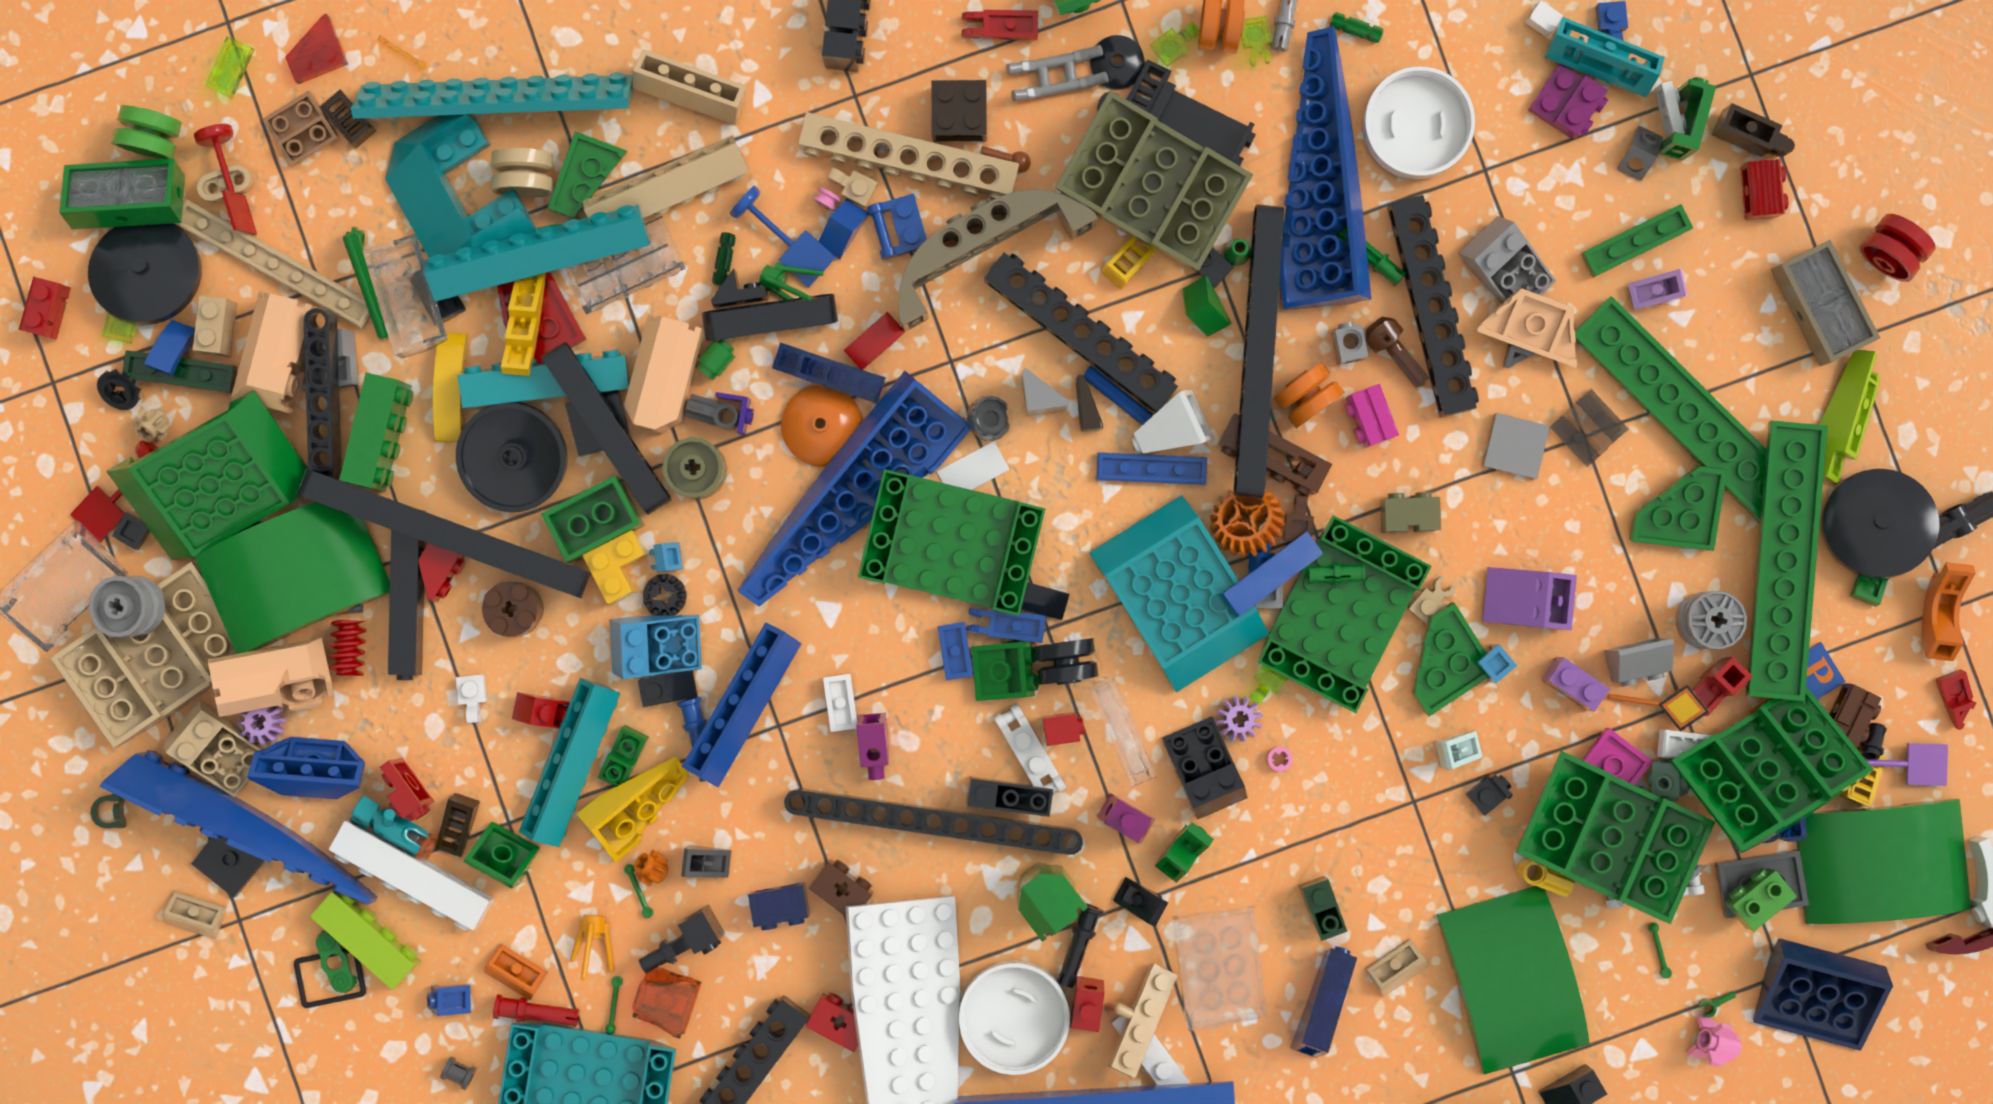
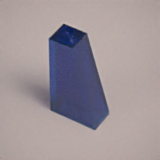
M1335 946L1334 949L1330 948L1325 951L1290 1049L1314 1058L1329 1052L1357 961V957L1350 955L1351 951Z

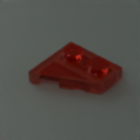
M328 14L322 15L285 57L297 84L348 65Z

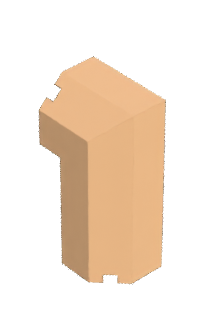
M258 293L231 399H237L254 389L266 408L292 413L294 409L289 408L291 403L297 404L302 394L301 385L305 382V372L300 371V366L305 367L304 316L310 309L318 307L307 303L302 305L298 300L271 293Z
M648 314L624 403L634 425L641 429L664 434L672 427L683 422L688 401L687 394L704 334L702 328L695 326V330L688 328V323L662 316L655 318L653 315Z
M322 638L208 659L219 717L273 706L283 708L282 703L287 704L289 710L299 711L318 707L323 703L322 698L325 695L328 698L333 695Z

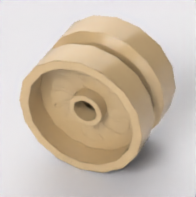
M502 148L492 152L491 166L499 171V173L491 177V191L493 193L504 195L512 189L518 193L519 197H545L553 193V179L545 174L553 169L552 153L531 148Z

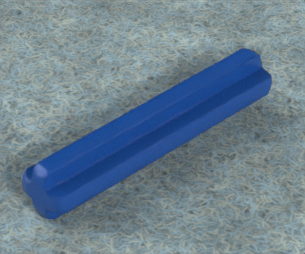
M1090 366L1083 374L1088 383L1141 425H1144L1153 416L1150 411L1093 366Z

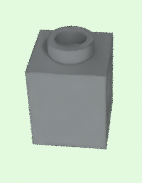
M1354 322L1342 323L1338 325V329L1331 333L1338 365L1362 361L1369 357L1362 325L1355 326ZM1344 336H1352L1355 339L1356 346L1354 349H1348L1344 346Z

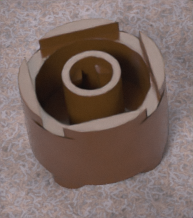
M508 581L497 584L485 594L482 605V614L487 626L494 633L506 637H519L531 633L539 624L544 613V605L539 593L531 586L521 582ZM511 605L518 606V610L514 611V614L508 611Z

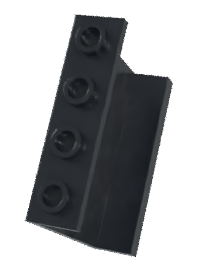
M1166 80L1150 114L1157 117L1161 123L1200 146L1208 147L1240 166L1244 158L1239 155L1243 147L1249 149L1256 135L1251 132L1255 124L1250 122L1246 126L1175 91V84Z

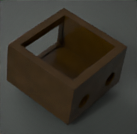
M931 80L932 141H987L986 80Z

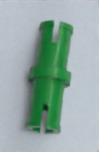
M1333 563V566H1308L1309 584L1334 582V585H1340V582H1365V565H1339V563Z

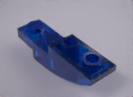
M781 342L772 369L874 403H878L886 377Z

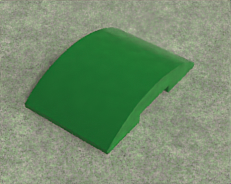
M318 502L305 505L257 524L194 556L236 654L258 650L291 636V633L338 613H345L390 593V579L364 519Z
M1807 686L1805 701L1773 698L1760 706L1756 712L1721 733H1715L1670 761L1740 853L1758 846L1796 824L1874 771Z
M1560 751L1515 853L1613 900L1671 924L1715 821L1665 798H1660L1613 776V774Z
M1960 799L1905 803L1896 806L1853 810L1813 812L1795 824L1797 849L1800 850L1809 902L1808 906H1803L1805 924L1892 921L1944 915L1971 909Z
M1533 886L1436 914L1451 967L1455 971L1469 1019L1468 1025L1484 1075L1590 1044L1585 1013L1574 970L1545 889Z

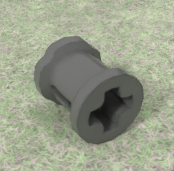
M450 1057L442 1070L440 1079H448L460 1085L461 1089L465 1091L472 1081L477 1068L474 1066L469 1068L457 1062L456 1058Z

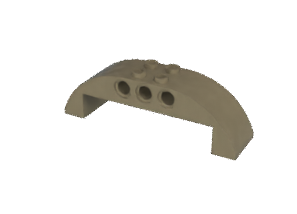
M1035 189L1005 194L988 203L983 200L970 208L972 212L963 217L961 214L951 217L946 221L948 225L932 234L921 244L910 259L903 274L899 289L898 309L899 319L904 331L906 332L929 319L928 313L915 289L1055 212L1071 240H1074L1096 227L1098 218L1095 212L1070 196L1054 191ZM998 213L1006 216L1001 221H997L992 217ZM974 226L982 229L978 234H971L968 230ZM950 239L958 242L952 248L944 245Z

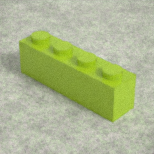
M335 890L332 891L310 917L391 990L399 987L421 962L416 957L418 955L417 952L407 944L403 946L396 939V933L387 926L382 927L375 921L377 919L375 914L367 908L362 909L355 903L356 899Z

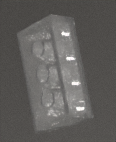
M663 216L645 223L650 246L566 267L572 290L586 315L593 311H599L608 304L625 299L634 292L643 288H649L654 283L667 277L675 276L680 271L686 269Z
M413 234L364 249V257L394 355L401 359L429 351L447 341L448 337L437 301H434L424 275V257L417 235Z

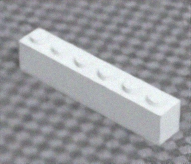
M350 819L344 821L328 849L335 853L334 857L345 864L351 862L359 867L358 871L362 874L382 879V884L385 887L394 891L400 889L407 893L406 898L417 904L425 903L431 907L430 911L442 918H445V916L455 920L454 924L465 931L475 930L480 927L495 900L494 897L421 856L415 857L398 848V846L375 834L372 829L368 828L366 830Z

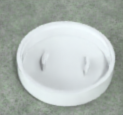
M1422 66L1399 70L1383 80L1369 98L1362 119L1364 141L1374 160L1388 172L1402 178L1414 180L1432 178L1450 169L1467 151L1475 130L1474 108L1463 86L1452 76L1441 70Z
M1008 960L990 965L978 973L969 983L960 1004L959 1026L964 1044L978 1062L995 1072L1021 1075L1044 1067L1057 1056L1069 1032L1070 1012L1067 998L1061 985L1048 971L1030 962Z

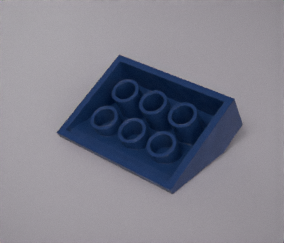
M1779 938L1768 960L1753 1021L1757 1024L1861 1051L1893 988V984L1886 966Z

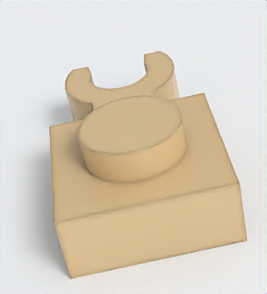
M1443 576L1434 581V590L1432 592L1424 588L1407 608L1426 625L1431 615L1446 606L1442 599L1451 596L1455 592V586L1449 587L1446 592L1441 590L1440 584L1445 579Z

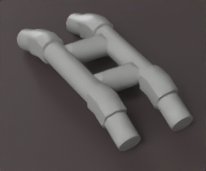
M1101 45L1038 60L1006 64V73L1008 75L1028 74L1037 71L1040 87L1012 90V100H1035L1060 93L1084 90L1108 82V75L1105 71L1077 79L1074 63H1081L1102 56L1103 50ZM1064 66L1067 81L1050 84L1048 68Z

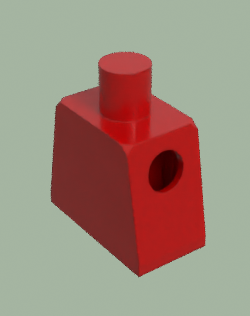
M1082 976L1076 977L1070 1029L1099 1032L1105 993L1104 980Z

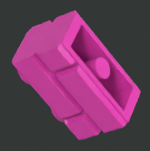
M1380 384L1346 397L1347 402L1344 403V408L1349 419L1354 418L1357 428L1354 429V434L1359 444L1363 443L1364 447L1368 448L1399 436Z

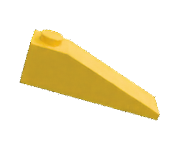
M675 756L599 795L576 815L614 862L617 863L639 844L643 838L641 833L649 823L654 824L658 818L657 812L664 803L672 800L690 775Z

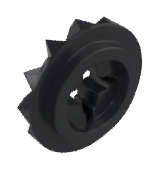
M117 369L111 372L106 370L98 378L97 390L99 395L108 405L116 409H132L141 399L139 397L141 389L135 386L136 380H130L127 377V372L120 374ZM116 386H117V387H120V386H121V387L124 388V391H122V390H121V391H118V390H117L116 392H114V390L116 389Z
M670 574L656 575L648 580L643 589V603L648 611L655 616L676 615L683 609L686 603L687 593L684 584L677 577ZM660 585H662L666 592L675 591V594L668 598V607L664 604L663 600H654L657 595L661 594Z

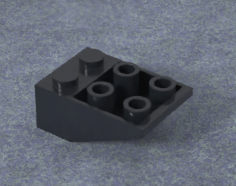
M1212 716L1162 738L1197 820L1248 798L1245 785Z

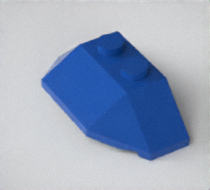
M289 737L269 746L265 750L261 749L254 752L247 777L249 780L280 795L339 799L360 787L365 761L358 756L346 741Z

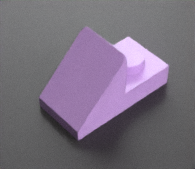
M1682 269L1628 283L1634 310H1640L1661 303L1674 302L1688 296Z

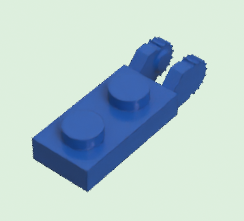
M969 608V614L972 616L990 617L989 628L980 627V625H967L968 632L988 634L991 637L1043 643L1046 619L1044 615L1020 613L1017 616L992 609L988 611Z

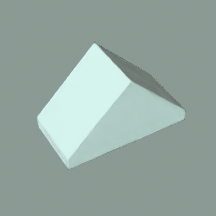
M1476 731L1434 741L1441 768L1450 770L1483 758Z

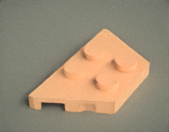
M1519 288L1476 327V331L1569 366L1575 368L1577 366L1575 354L1576 338L1573 326L1574 309L1572 306Z

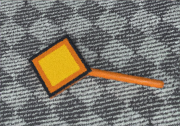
M1688 684L1663 701L1615 694L1608 695V699L1659 706L1680 731L1710 712Z

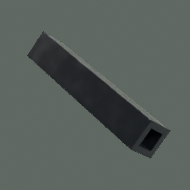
M391 529L388 675H397L396 680H413L414 675H422L424 582L418 559L425 549V542Z

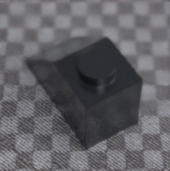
M1586 1064L1538 1091L1545 1104H1592L1607 1095L1594 1070Z

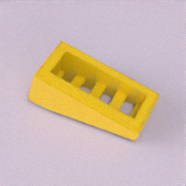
M1131 237L1104 265L1102 274L1119 289H1123L1157 250L1138 241L1148 250L1145 253L1135 244L1138 240ZM1129 249L1140 258L1139 261L1128 252ZM1123 258L1124 260H1126L1132 266V268L1130 269L1120 259Z
M1859 745L1858 751H1859V752L1861 753V755L1863 756V754H1862L1863 752L1861 751V746H1862V745ZM1883 754L1877 760H1886L1887 756ZM1871 766L1874 771L1871 772V775H1867L1864 778L1868 780L1867 785L1858 782L1839 796L1871 808L1884 767ZM1855 787L1864 790L1863 794L1854 792Z

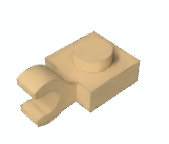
M832 167L828 175L829 181L844 188L841 196L866 208L878 185V182L853 170L849 177Z

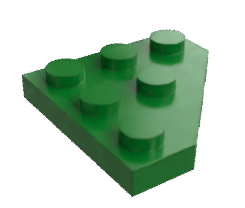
M1695 466L1634 512L1629 540L1639 543L1714 551L1727 469Z
M1454 602L1449 603L1428 619L1412 690L1418 703L1429 717L1489 678L1477 664V661L1486 654V651Z

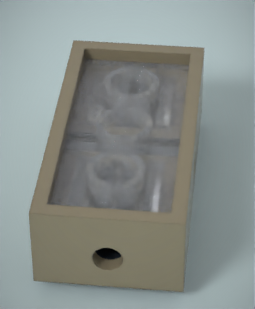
M1831 240L1770 269L1820 366L1832 363L1880 339Z

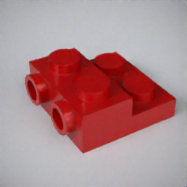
M403 757L388 760L380 766L383 771L381 776L385 783L391 788L394 786L396 789L387 796L391 801L389 807L394 810L396 816H401L403 819L407 818L409 822H412L415 819H420L430 811L428 806L435 801Z

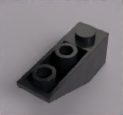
M970 776L966 804L971 807L1050 817L1053 789Z

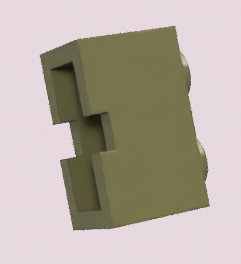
M1432 492L1415 493V498H1405V493H1389L1388 499L1380 500L1382 533L1408 531L1409 526H1414V532L1441 530L1440 497H1432Z

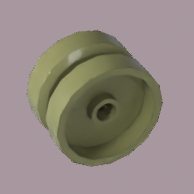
M689 437L677 441L668 449L663 460L662 470L665 481L673 491L689 499L701 500L713 496L721 489L726 480L728 467L724 455L716 446L702 438ZM695 464L701 466L700 470H696L697 474H693L691 470Z

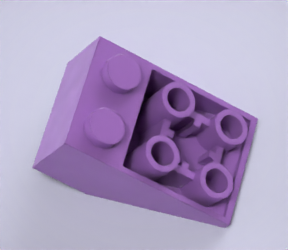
M1487 567L1482 622L1572 630L1577 575Z

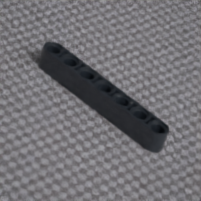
M314 308L307 311L304 316L308 469L339 480L341 474L337 317L334 311L329 308ZM319 313L325 317V324L322 328L316 323V317ZM319 341H322L326 346L324 355L319 354L317 351ZM320 369H323L327 375L324 383L318 379V371ZM321 396L327 400L326 410H322L319 406L318 401ZM321 424L328 428L326 438L321 436L319 432ZM322 451L329 456V463L327 465L323 464L320 460Z
M565 341L542 356L544 363L646 514L649 515L670 502L671 497L568 343Z

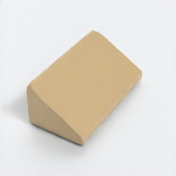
M174 891L162 913V918L166 924L216 939L226 908Z
M1409 939L1365 970L1385 997L1422 972L1429 965L1413 941Z

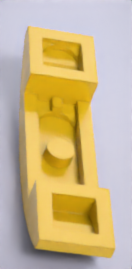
M439 332L433 379V427L435 441L458 442L460 433L464 428L458 374L464 372V361H467V333Z

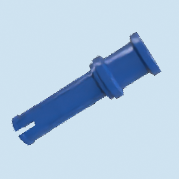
M701 697L677 702V706L681 707L684 718L682 726L685 732L688 731L692 748L707 724V720L703 719L700 708Z

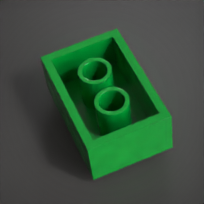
M615 475L541 513L565 562L571 564L582 559V555L630 530L636 531L645 526L621 478Z

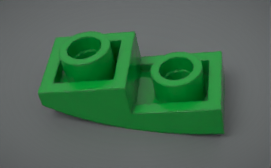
M624 725L611 752L607 755L597 778L615 787L625 783L629 779L649 736Z

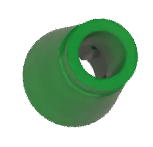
M1232 239L1225 245L1223 254L1224 258L1231 265L1240 266L1248 261L1251 250L1245 240ZM1235 245L1242 247L1244 251L1241 253L1237 252Z

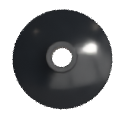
M1112 35L1102 39L1097 45H1101L1103 55L1090 60L1092 74L1105 71L1109 80L1101 85L1110 89L1119 90L1132 86L1144 67V55L1140 46L1131 38L1122 35ZM1121 56L1123 62L1121 64H1115L1113 62V57Z

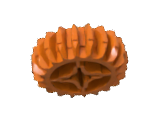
M1228 489L1229 497L1224 498L1220 496L1219 501L1221 505H1213L1215 514L1210 515V520L1213 523L1210 525V529L1214 533L1215 541L1221 543L1220 546L1223 550L1229 549L1230 553L1234 556L1240 552L1241 556L1245 558L1247 553L1251 551L1252 555L1256 557L1257 550L1259 549L1267 553L1266 545L1269 543L1275 546L1276 541L1274 537H1282V532L1279 528L1285 527V522L1282 519L1285 514L1283 509L1280 508V501L1277 498L1274 499V495L1270 491L1266 493L1264 491V496L1261 499L1234 496L1233 491ZM1236 511L1235 516L1232 519H1230L1232 514ZM1242 515H1245L1247 520L1250 519L1252 527L1247 522L1245 523ZM1264 522H1266L1265 525L1263 526V528L1259 531V527H1260Z

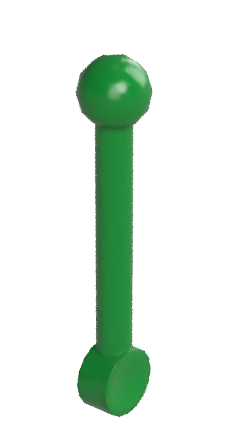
M627 864L624 867V872L629 875L643 907L642 915L645 918H650L653 915V909L648 907L634 875V866Z
M1652 922L1649 924L1648 929L1653 934L1661 963L1660 975L1668 979L1672 976V971L1667 967L1658 935L1659 925Z
M615 976L611 980L614 988L609 1024L605 1027V1031L608 1034H613L616 1031L614 1020L619 987L623 984V979L620 976Z

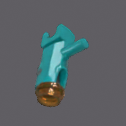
M366 796L361 797L351 813L352 817L350 820L366 830L371 825L373 832L418 859L422 857L428 860L439 842L433 838L434 835L427 832L413 822H409L406 818L403 819L401 816H396L392 809L379 811L380 804Z

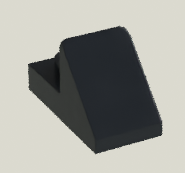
M733 269L715 293L711 302L712 306L717 309L769 300L768 291L765 285L760 286L758 282L743 285L744 289H740L737 272Z
M693 670L638 680L643 707L698 697Z
M1125 877L1113 899L1115 903L1156 927L1169 903L1162 899L1161 895L1128 877Z

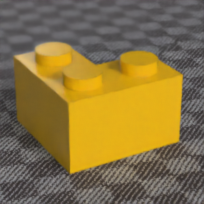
M630 530L582 556L606 603L613 605L637 593L625 568L649 556L637 531Z

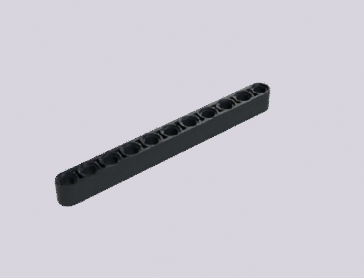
M1256 204L1253 215L1233 490L1234 496L1262 499L1265 491L1284 225V207Z
M305 469L296 495L578 598H582L591 572L309 469Z
M802 788L790 791L784 800L786 810L791 814L1067 855L1078 853L1083 846L1080 832L1070 827ZM799 794L804 797L805 805L803 808L797 809L792 806V795ZM821 798H827L831 801L832 810L830 812L824 813L819 810L818 801ZM849 802L856 803L860 808L859 814L855 817L848 816L845 812V805ZM876 806H882L887 811V817L882 821H878L872 816V810ZM903 810L911 811L914 815L913 823L909 825L903 824L899 819L900 812ZM931 814H936L941 818L942 824L938 828H930L926 823V818ZM958 818L966 819L969 823L968 830L962 833L957 832L953 827L954 821ZM983 823H993L996 826V833L992 836H984L980 830ZM1013 826L1021 827L1024 831L1023 837L1019 840H1012L1008 836V830ZM1040 830H1046L1050 833L1051 839L1046 844H1039L1035 840L1036 833ZM1073 834L1078 838V843L1074 848H1066L1063 845L1062 841L1066 835Z

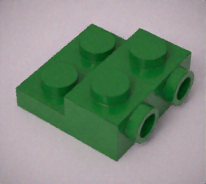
M1030 641L971 646L976 701L1035 696V691L1039 688L1038 676L1033 674L1032 663H1035L1036 660L1034 647H1031Z

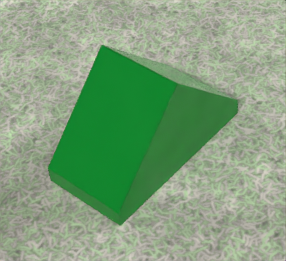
M1207 275L1183 288L1186 315L1207 337L1232 324Z

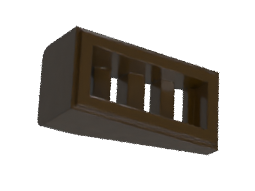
M340 89L323 103L320 108L353 147L358 148L376 130L366 118L354 119L346 127L343 126L352 117L351 107L353 103ZM342 99L344 103L334 112H331L329 108ZM348 107L350 111L338 120L337 116ZM361 122L362 126L351 135L349 131Z
M1078 375L1075 381L1080 431L1103 430V423L1086 378H1084V375Z
M458 793L453 794L448 799L435 849L458 857L463 856L480 801ZM453 816L464 819L465 821L461 822L459 820L453 819ZM449 827H453V828H455V829L461 830L462 832H461V833H458V832L449 830ZM446 837H449L458 840L459 843L455 844L446 841L445 839Z

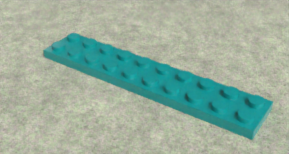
M617 72L609 76H598L597 74L590 73L582 77H571L564 74L558 75L555 78H543L537 75L531 76L528 79L504 77L500 80L477 78L473 81L449 79L446 82L422 80L419 83L395 81L391 84H380L379 82H368L361 85L351 107L353 119L625 109L629 108L633 92V75Z

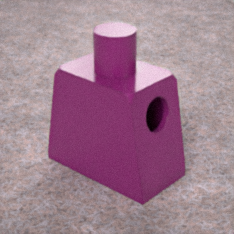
M886 712L861 714L858 716L856 725L860 766L868 768L869 780H881L885 778L884 766L889 764L890 758ZM875 748L878 752H872L870 749Z
M1112 793L1109 794L1097 815L1103 823L1137 843L1143 842L1155 821V818Z

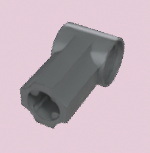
M691 394L686 404L685 417L726 430H734L738 428L740 411L730 404ZM731 410L734 418L731 423L724 424L722 422V415L725 411Z

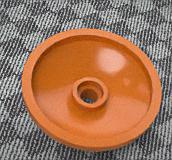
M813 385L802 389L789 400L782 414L781 432L786 446L798 459L814 466H827L862 423L863 419L858 405L848 393L831 385ZM818 419L825 420L826 425L824 428L818 429L816 427Z

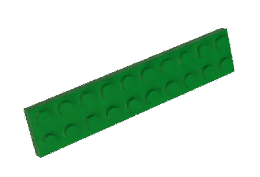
M1610 296L1575 331L1576 342L1701 466L1727 469L1725 489L1760 523L1766 448L1637 320Z
M1769 421L1748 663V672L1753 677L1747 682L1746 696L1805 701L1827 425Z

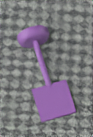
M1907 743V760L1865 759L1870 766L1906 767V785L1947 786L1948 744Z

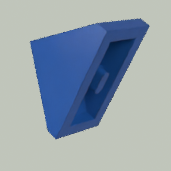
M846 199L829 217L819 242L835 257L841 259L869 216L868 212Z

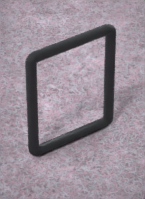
M342 949L346 954L350 953L348 950ZM319 954L297 958L294 961L301 1005L304 1008L359 998L366 994L361 962L354 957L361 992L307 1003L299 963L319 960L321 958ZM332 954V955H330L329 957L338 956V955H337V954Z

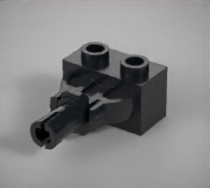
M710 905L685 918L678 925L683 935L669 943L664 939L660 942L659 948L638 960L646 974L667 962L669 964L677 963L676 956L690 948L694 954L702 951L703 955H705L722 943L720 939L725 932Z

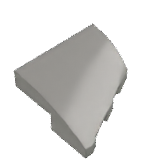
M337 329L339 388L357 386L359 384L354 332ZM319 341L317 351L319 354L324 355L326 346L322 341ZM320 369L318 371V379L322 383L326 381L327 375L323 369ZM302 383L301 391L306 392V383Z

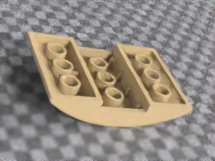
M190 562L157 585L164 596L165 612L159 626L151 633L134 637H113L104 634L95 627L50 658L113 748H117L147 731L213 687L208 659L236 654L205 580L193 562Z

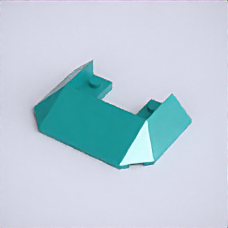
M473 114L435 116L397 140L393 147L385 180L429 258L437 254L447 255L455 253L463 247H478L490 240L501 241L517 233L527 234L538 230L514 189L468 216L445 174L491 146Z

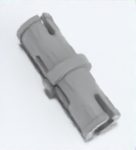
M1288 0L1280 1L1278 17L1274 19L1276 27L1271 49L1278 51L1279 42L1282 40L1280 52L1288 51L1291 29L1295 27L1296 22L1293 18L1298 0H1290L1289 5H1287Z

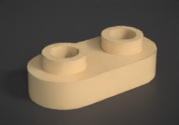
M241 165L229 166L228 171L235 193L243 194L249 191L253 185L252 173ZM221 169L206 174L199 179L197 191L203 199L211 203L224 200L222 191H227ZM243 176V182L237 185V178ZM217 185V192L212 194L211 187Z

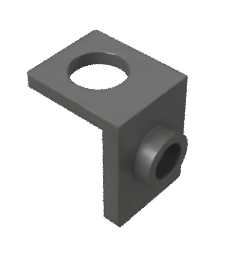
M1638 126L1631 147L1617 169L1641 181L1657 159L1663 137L1642 126ZM1633 158L1640 159L1644 163V167L1634 170L1629 167L1628 161Z

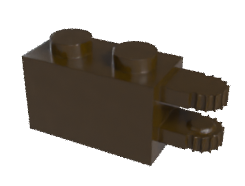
M1733 103L1721 111L1711 134L1760 157L1768 153L1780 158L1795 149L1793 139L1780 133L1783 125Z

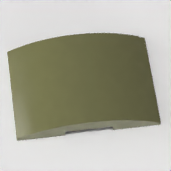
M1110 90L1055 188L1064 195L1083 203L1095 212L1096 216L1158 252L1199 271L1253 174L1208 147H1202L1158 121L1157 117Z

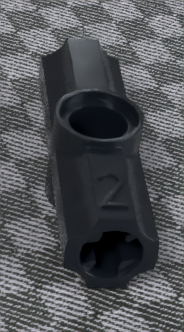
M1993 492L1983 493L1967 503L1958 504L1941 513V517H1939V534L1933 549L1952 538L1956 539L1971 533L1978 528L1977 525L1992 518Z

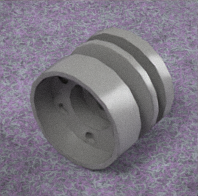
M1719 591L1698 592L1688 596L1681 602L1676 612L1675 625L1682 639L1693 647L1724 649L1733 646L1742 638L1746 629L1747 615L1743 605L1733 595ZM1712 616H1715L1716 619H1719L1718 624H1715V622L1711 621Z

